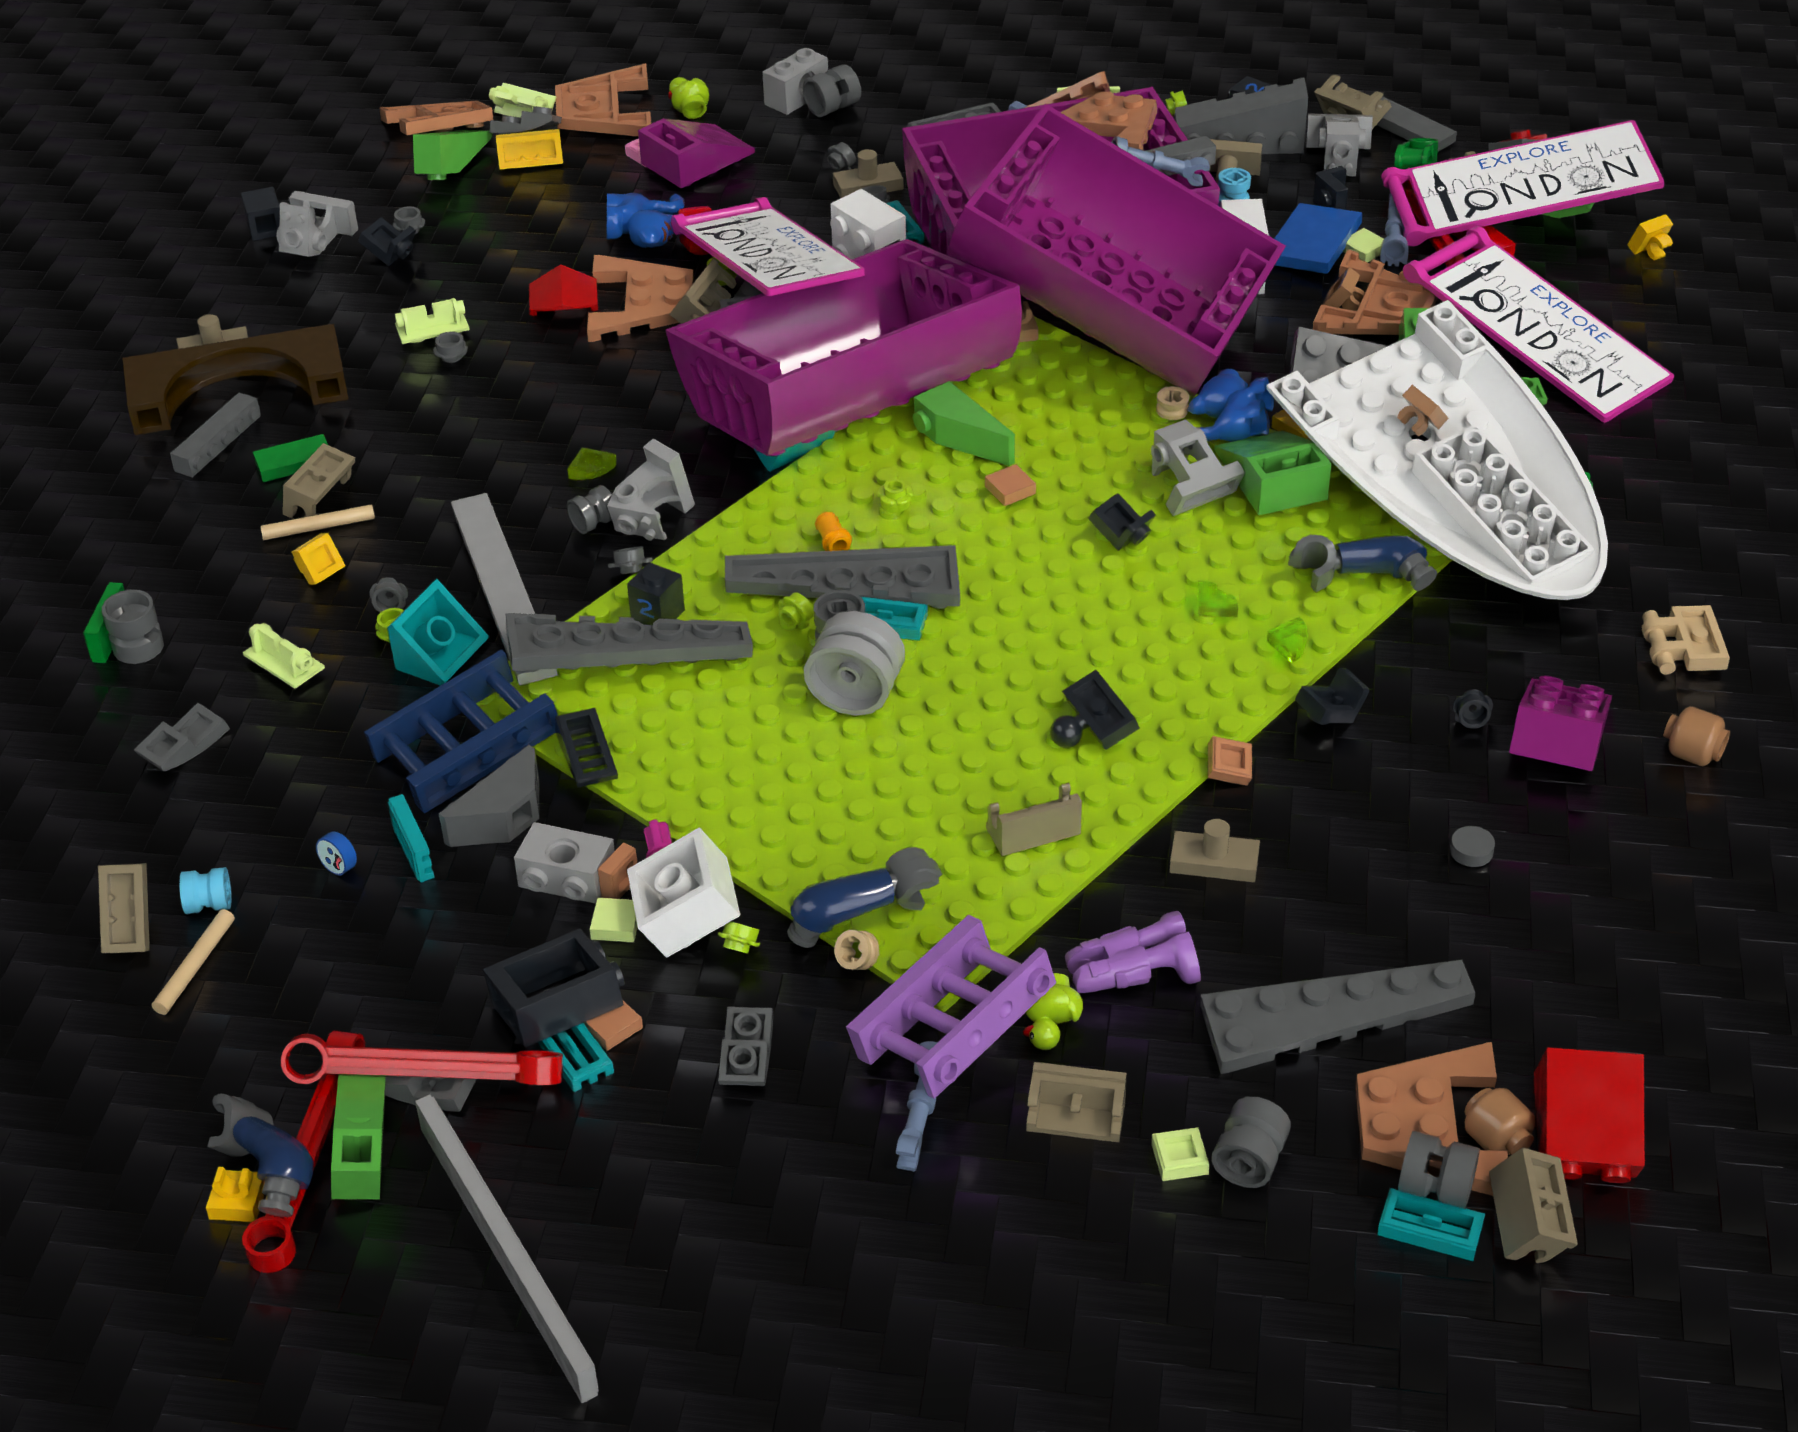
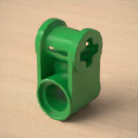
M1412 138L1403 144H1399L1395 153V167L1408 169L1436 163L1438 139Z

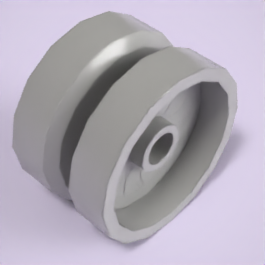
M858 611L838 613L826 621L804 665V680L810 692L823 705L839 713L854 716L871 714L882 708L887 700L894 681L905 661V646L899 634L887 622L872 614Z

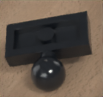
M1094 670L1062 691L1067 702L1077 715L1075 717L1063 715L1055 719L1050 728V736L1056 745L1070 748L1079 743L1083 730L1088 728L1102 747L1107 750L1140 729L1135 717L1100 673Z

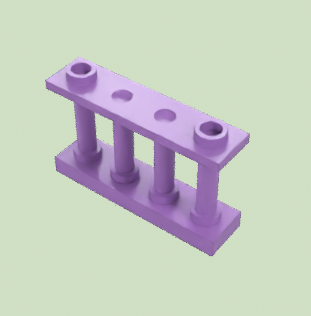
M968 914L846 1026L858 1059L872 1065L887 1050L904 1057L917 1065L927 1095L935 1099L1029 1008L1056 984V980L1046 950L1039 947L1022 964L991 950L982 921ZM979 964L1007 977L992 992L964 979ZM949 992L977 1005L961 1021L934 1008ZM918 1021L946 1034L930 1050L903 1037Z

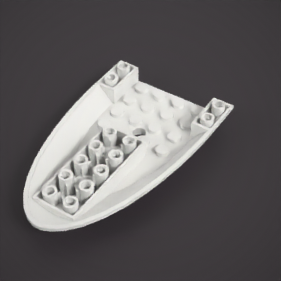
M1449 300L1419 313L1415 334L1318 380L1308 383L1298 371H1295L1266 385L1267 391L1343 474L1389 515L1448 558L1486 579L1515 591L1545 599L1570 600L1582 598L1593 592L1600 583L1607 565L1608 540L1603 515L1582 466L1557 425L1524 381ZM1412 384L1439 405L1449 418L1439 430L1429 422L1427 430L1422 434L1428 439L1426 441L1410 437L1415 435L1411 428L1418 421V417H1412L1405 425L1397 418L1399 412L1404 407L1410 406L1402 395Z

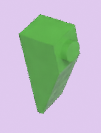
M457 130L413 134L414 173L427 174V180H447V174L459 173L493 137V133H489L490 130Z
M950 381L914 396V425L919 432L924 433L936 444L1007 466L1015 463V434Z

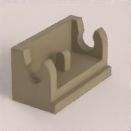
M1335 74L1330 76L1322 87L1317 88L1314 92L1323 113L1372 115V129L1392 107L1388 100H1380L1383 93L1378 91L1370 96L1348 87L1343 82L1333 90L1334 85L1340 80V76Z
M715 258L712 259L671 311L670 315L681 324L721 309L720 300L730 299L731 294L721 287L718 281H723L730 288H734L737 284L736 280L718 265L719 262Z
M323 443L283 485V515L292 518L296 514L297 506L304 509V517L316 515L317 503L339 480L341 484H345L350 479L351 467L355 463V457Z
M1070 783L1059 786L1058 800L999 815L998 802L988 806L986 829L1001 856L1081 834L1082 800L1077 793L1070 795Z
M1034 1062L1027 1106H1029L1026 1131L1119 1142L1125 1107L1127 1073Z
M1522 1147L1489 1171L1505 1258L1516 1261L1526 1256L1529 1252L1536 1250L1534 1253L1535 1262L1542 1263L1552 1259L1565 1249H1572L1578 1245L1560 1158Z

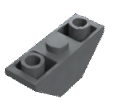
M530 745L525 747L439 813L443 839L446 845L457 847L510 842L539 819V773L535 748Z

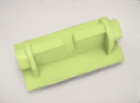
M503 83L502 86H497L496 88L493 87L489 92L490 100H493V103L496 104L494 113L521 118L522 111L533 112V106L551 108L553 110L556 96Z
M455 298L432 303L433 314L427 315L425 305L400 309L401 313L395 314V326L402 344L410 342L419 343L445 332L459 333L470 330L464 316L465 306L463 300L456 301Z
M265 623L254 624L250 628L249 636L251 637L252 647L244 651L243 655L294 689L325 669V665L312 658L307 649L299 648L288 640L281 638L272 631L269 625Z

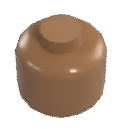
M1690 706L1685 708L1679 716L1674 714L1670 716L1663 737L1670 739L1668 746L1671 755L1698 766H1706L1712 760L1717 762L1720 760L1727 746L1730 731L1725 729V722L1722 717Z
M1485 1088L1476 1093L1467 1103L1465 1108V1130L1484 1150L1507 1151L1508 1155H1512L1522 1147L1528 1149L1532 1145L1535 1115L1507 1088H1496L1493 1090Z

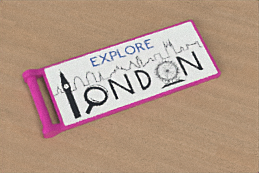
M1634 120L1408 169L1390 167L1384 170L1381 175L1384 186L1390 190L1405 229L1403 235L1408 241L1409 246H1418L1429 238L1470 230L1476 226L1493 225L1664 187V179ZM1410 180L1427 226L1418 225L1402 186V183Z
M766 197L756 198L753 203L689 216L677 214L671 217V224L675 235H685L766 296L865 276L864 267L774 209Z
M1481 226L1468 230L1466 236L1420 261L1413 260L1403 267V274L1408 282L1422 285L1443 302L1449 300L1469 322L1601 422H1608L1673 381V373L1493 242L1486 230ZM1470 248L1480 249L1433 276L1427 273Z

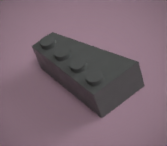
M1305 78L1295 79L1293 84L1280 87L1277 84L1265 86V90L1245 94V91L1235 93L1232 98L1217 101L1215 98L1176 107L1174 120L1188 140L1207 136L1209 139L1261 143L1262 154L1304 153L1308 108Z

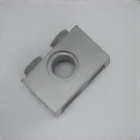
M803 48L763 71L764 105L786 115L805 105L803 83L809 77L828 71V57L816 53L812 49Z
M533 822L514 856L518 886L535 892H544L596 904L597 898H601L598 868L615 851L613 839Z

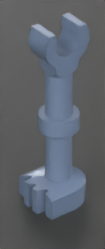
M1115 136L1111 142L1157 170L1162 169L1180 174L1182 177L1187 178L1188 182L1193 186L1203 185L1202 175L1195 174L1194 172L1197 170L1209 171L1210 169L1208 160L1202 157L1183 161L1164 156L1162 151L1153 150L1151 153L1129 147L1128 140Z
M1390 193L1387 215L1389 219L1385 224L1387 237L1381 244L1380 262L1385 263V261H1388V266H1392V264L1399 266L1400 262L1407 264L1409 246L1408 241L1403 237L1405 229Z
M927 1041L920 1045L930 1050L938 1042ZM915 1063L914 1072L919 1076L916 1090L910 1092L907 1102L910 1112L905 1129L898 1139L896 1154L899 1155L897 1168L916 1171L926 1119L928 1115L933 1113L936 1104V1098L933 1099L927 1095Z

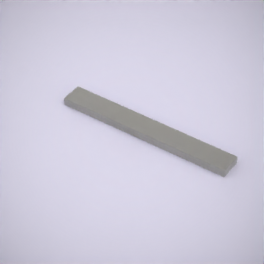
M487 493L451 501L453 514L511 663L505 613L535 614ZM541 669L536 672L514 671L519 685L558 675L557 669Z
M429 1094L416 1100L421 1131L581 1403L598 1396L597 1392L599 1390L594 1363L434 1096L431 1097Z

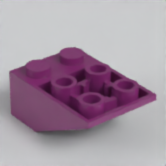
M663 118L638 130L641 164L680 188L690 186L693 182L714 174L718 170L755 153V148L715 124Z
M1540 676L1539 680L1532 678L1518 708L1509 753L1593 771L1612 695L1604 694L1603 688L1589 684H1581L1579 688L1563 685V680L1552 676Z

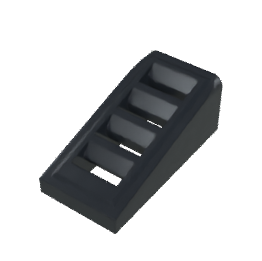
M591 708L555 716V732L577 788L618 779V773L596 709ZM587 733L590 734V736L583 737L579 739L572 740L571 738L574 736H579ZM590 744H594L595 746L578 751L575 750V748L582 747ZM599 755L597 759L579 762L581 758ZM602 765L604 767V769L584 774L582 771L585 769L598 767Z

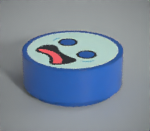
M329 832L316 842L317 855L324 867L331 873L341 876L355 867L357 862L355 849L351 842L341 833Z

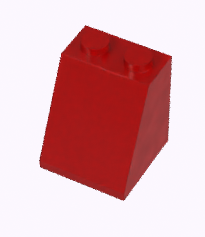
M1547 1047L1534 1072L1538 1152L1561 1159L1564 1179H1579L1582 1177V1174L1601 1175V1180L1609 1183L1630 1182L1631 1177L1636 1178L1645 1167L1644 1054Z

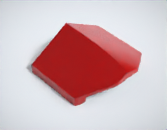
M560 264L529 284L530 315L537 316V311L589 307L591 311H597V279Z

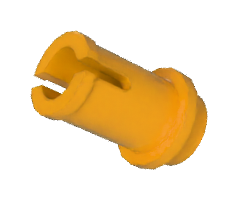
M824 512L816 518L815 527L823 538L822 546L824 550H849L852 536L848 530L842 528L838 517H835V513Z

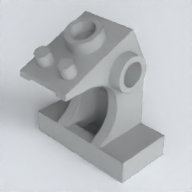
M1308 113L1306 148H1325L1324 170L1343 166L1347 170L1346 176H1356L1358 150L1371 149L1373 116Z
M294 191L289 197L290 204L280 203V226L278 227L276 237L279 243V251L307 257L319 255L337 234L353 236L358 230L353 201ZM314 208L325 209V217L316 216Z
M1185 419L1154 431V445L1151 447L1153 460L1152 475H1159L1162 471L1171 468L1179 482L1174 486L1166 502V506L1173 516L1236 491L1245 474L1244 469L1239 461L1222 466L1208 445L1207 438L1200 428L1194 427ZM1188 456H1193L1197 462L1189 464L1187 461Z
M653 438L643 447L647 461L615 487L607 505L617 532L627 535L644 536L649 541H652L653 538L667 539L659 520L661 518L660 514L654 510L656 507L667 502L681 512L686 513L695 505L679 453Z

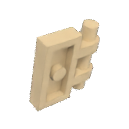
M1711 605L1672 606L1669 617H1659L1658 613L1654 610L1646 611L1642 615L1644 622L1642 632L1645 640L1651 643L1650 656L1652 662L1659 667L1662 674L1673 673L1676 669L1674 663L1676 660H1683L1687 671L1727 670L1730 657ZM1666 637H1675L1677 641H1667Z

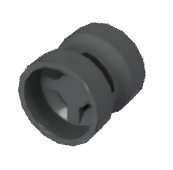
M597 486L591 489L587 496L578 495L567 501L566 507L569 518L580 533L585 534L595 529L599 522L606 524L612 521L607 507L612 494L605 486Z

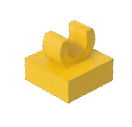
M1665 214L1640 223L1627 244L1634 255L1647 250L1649 257L1653 260L1665 257L1666 253L1663 249L1673 244L1672 239L1668 235L1673 226L1672 221Z
M321 533L292 551L293 560L300 573L304 574L309 585L318 584L345 567L329 533Z
M218 1167L206 1205L209 1220L255 1221L259 1214L257 1209L259 1201L264 1198L262 1193L264 1181L257 1178L258 1172H251L248 1168H243L242 1171L225 1170L224 1167Z

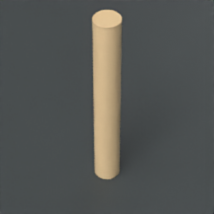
M371 504L262 525L261 531L263 540H269L375 519Z
M221 909L152 1003V1008L157 1013L166 1015L235 920L231 912Z

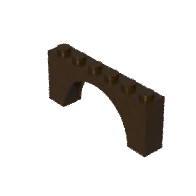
M334 324L123 358L127 406L135 435L170 430L172 417L186 398L210 384L240 376L261 375L288 380L304 389L310 396L313 405L349 400Z

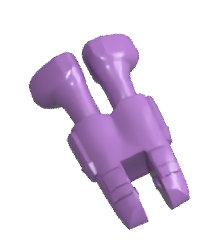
M1179 911L1166 913L1156 923L1138 931L1136 927L1131 928V926L1112 933H1107L1101 936L1100 939L1095 938L1084 941L1065 955L1067 968L1073 974L1072 981L1077 992L1080 994L1117 987V989L1127 988L1128 986L1148 983L1151 979V969L1159 967L1174 968L1180 979L1186 984L1201 981L1196 950L1190 933L1186 932L1185 922Z

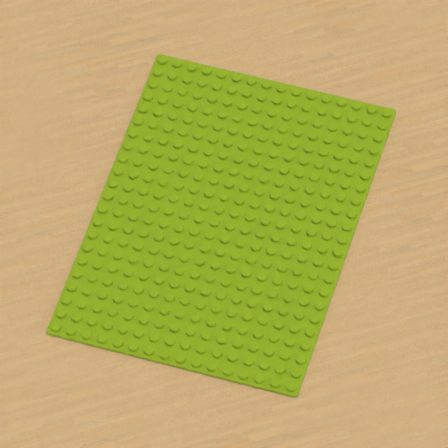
M1034 317L1038 326V340L1019 342L1013 357L1001 361L999 366L992 369H981L971 373L970 377L966 380L952 381L951 383L1015 434V463L1012 465L1017 464L1036 483V494L1004 506L985 487V476L1010 466L933 442L924 433L919 432L914 425V397H912L904 405L890 406L880 410V413L874 417L860 418L850 422L848 427L837 431L832 439L825 440L822 445L804 454L651 562L682 574L685 611L677 619L684 621L747 622L753 642L752 657L738 658L736 660H699L693 663L678 661L660 662L655 665L643 663L619 665L617 667L592 666L580 667L574 670L558 668L557 676L524 685L518 684L514 671H512L511 663L508 661L514 680L510 684L528 702L545 693L554 702L558 716L595 708L618 773V779L585 787L647 827L649 822L657 819L658 822H666L669 826L672 843L700 827L727 857L732 881L791 920L794 918L791 915L790 907L794 899L807 886L839 877L886 868V862L896 852L911 847L923 849L929 858L937 862L942 875L939 877V884L928 889L919 890L925 902L921 911L901 907L894 896L892 904L835 925L829 932L819 935L820 939L835 948L837 938L847 930L867 931L873 934L879 944V956L877 962L868 970L892 985L968 914L982 921L991 950L1006 957L1009 956L1208 778V743L1212 736L1248 743L1295 701L1302 686H1312L1417 592L1412 588L1411 581H1406L1404 577L1396 579L1391 574L1381 573L1339 574L1336 569L1331 583L1322 590L1315 592L1311 588L1312 573L1316 569H1296L1288 565L1289 556L1300 539L1309 535H1321L1331 540L1335 545L1376 537L1408 536L1420 542L1427 549L1425 559L1429 562L1428 566H1432L1437 571V574L1452 559L1426 543L1389 515L1332 462L1328 500L1258 515L1238 486L1234 493L1173 516L1166 506V502L1174 486L1179 482L1171 468L1162 471L1159 475H1152L1153 460L1151 447L1154 445V431L1185 419L1194 427H1209L1214 425L1217 418L1209 417L1207 414L1196 415L1189 411L1184 418L1179 420H1167L1160 417L1156 412L1158 403L1157 393L1165 387L1174 385L1132 362ZM1189 395V403L1194 398L1191 395ZM1269 429V433L1277 432L1275 430ZM1220 439L1207 441L1220 464L1225 466L1215 452L1214 447L1229 441ZM1188 456L1187 461L1189 464L1197 462L1193 456ZM890 479L903 480L913 488L914 495L911 496L910 506L903 512L892 513L881 507L877 490ZM1117 493L1140 517L1150 510L1156 514V517L1148 526L1152 530L1151 533L1137 546L1130 542L1120 551L1088 519L1093 510ZM833 512L835 517H838L842 528L848 530L852 536L849 550L955 545L960 587V606H948L937 609L928 605V616L925 620L924 629L921 630L922 636L920 641L901 638L905 646V661L882 708L871 714L858 716L839 713L823 705L810 692L804 680V665L815 646L816 625L814 623V616L808 621L809 626L805 629H800L798 626L789 628L781 621L778 614L780 610L778 603L785 596L727 593L725 588V556L825 551L822 546L823 538L815 527V521L820 514ZM639 572L632 574L565 622H579V616H595V623L615 624L619 622V617L631 618L627 583ZM806 597L814 609V603L818 598ZM1097 670L1135 717L1140 729L1107 750L1102 747L1088 728L1083 730L1082 738L1075 746L1063 748L1056 745L1050 736V728L1053 721L1063 715L1073 717L1077 715L1067 702L1062 691L1089 673ZM497 692L476 703L494 723L515 712ZM556 733L533 746L536 755L573 778ZM587 733L579 736H574L571 738L572 740L579 739L583 737L590 736V734ZM590 744L582 747L575 748V750L578 751L595 746L594 744ZM599 755L581 758L579 762L597 759ZM602 765L598 767L585 769L582 771L584 774L604 769V767ZM1070 783V795L1077 793L1082 800L1081 834L1001 856L986 829L988 806L998 802L999 815L1058 800L1059 786ZM854 942L852 948L856 951L854 958H860L862 954L858 949L860 944L858 942ZM979 964L964 979L977 984L992 970ZM949 992L934 1008L945 1012L961 997Z

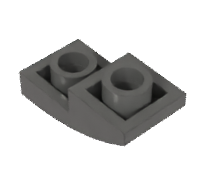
M533 106V112L522 111L521 118L502 115V121L491 120L489 133L501 135L544 131L561 124L562 117L552 115L551 108Z
M727 1007L725 1039H722L719 1085L765 1086L774 1018L772 1008Z

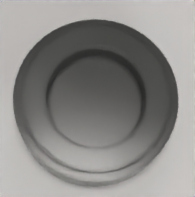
M1465 826L1454 832L1450 853L1462 865L1470 867L1483 866L1489 863L1493 857L1495 840L1491 833L1483 828Z

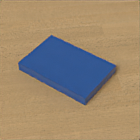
M1299 203L1274 238L1286 246L1275 266L1328 274L1345 249L1351 235L1362 224V212Z

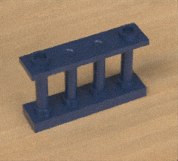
M502 649L364 731L372 755L378 763L393 754L411 773L406 779L415 804L424 814L498 769L509 758L515 756L528 745L533 747L556 733L555 716L558 715L554 702L545 693L528 702L510 684L514 680L506 653ZM494 692H497L515 711L497 723H494L476 704ZM461 712L480 731L479 734L462 744L442 725ZM428 733L446 754L425 765L408 745Z

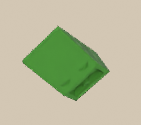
M1282 430L1269 433L1268 435L1219 444L1214 447L1215 452L1224 465L1239 461L1245 474L1239 487L1258 515L1328 500L1332 464L1312 440Z

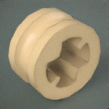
M1170 386L1161 389L1157 393L1158 403L1156 412L1160 417L1167 420H1179L1188 414L1189 394L1186 390Z
M847 930L837 938L834 954L837 962L846 969L867 970L877 962L879 944L875 936L867 931ZM854 942L860 943L858 946L859 951L862 953L860 958H854L856 954L855 949L852 948Z

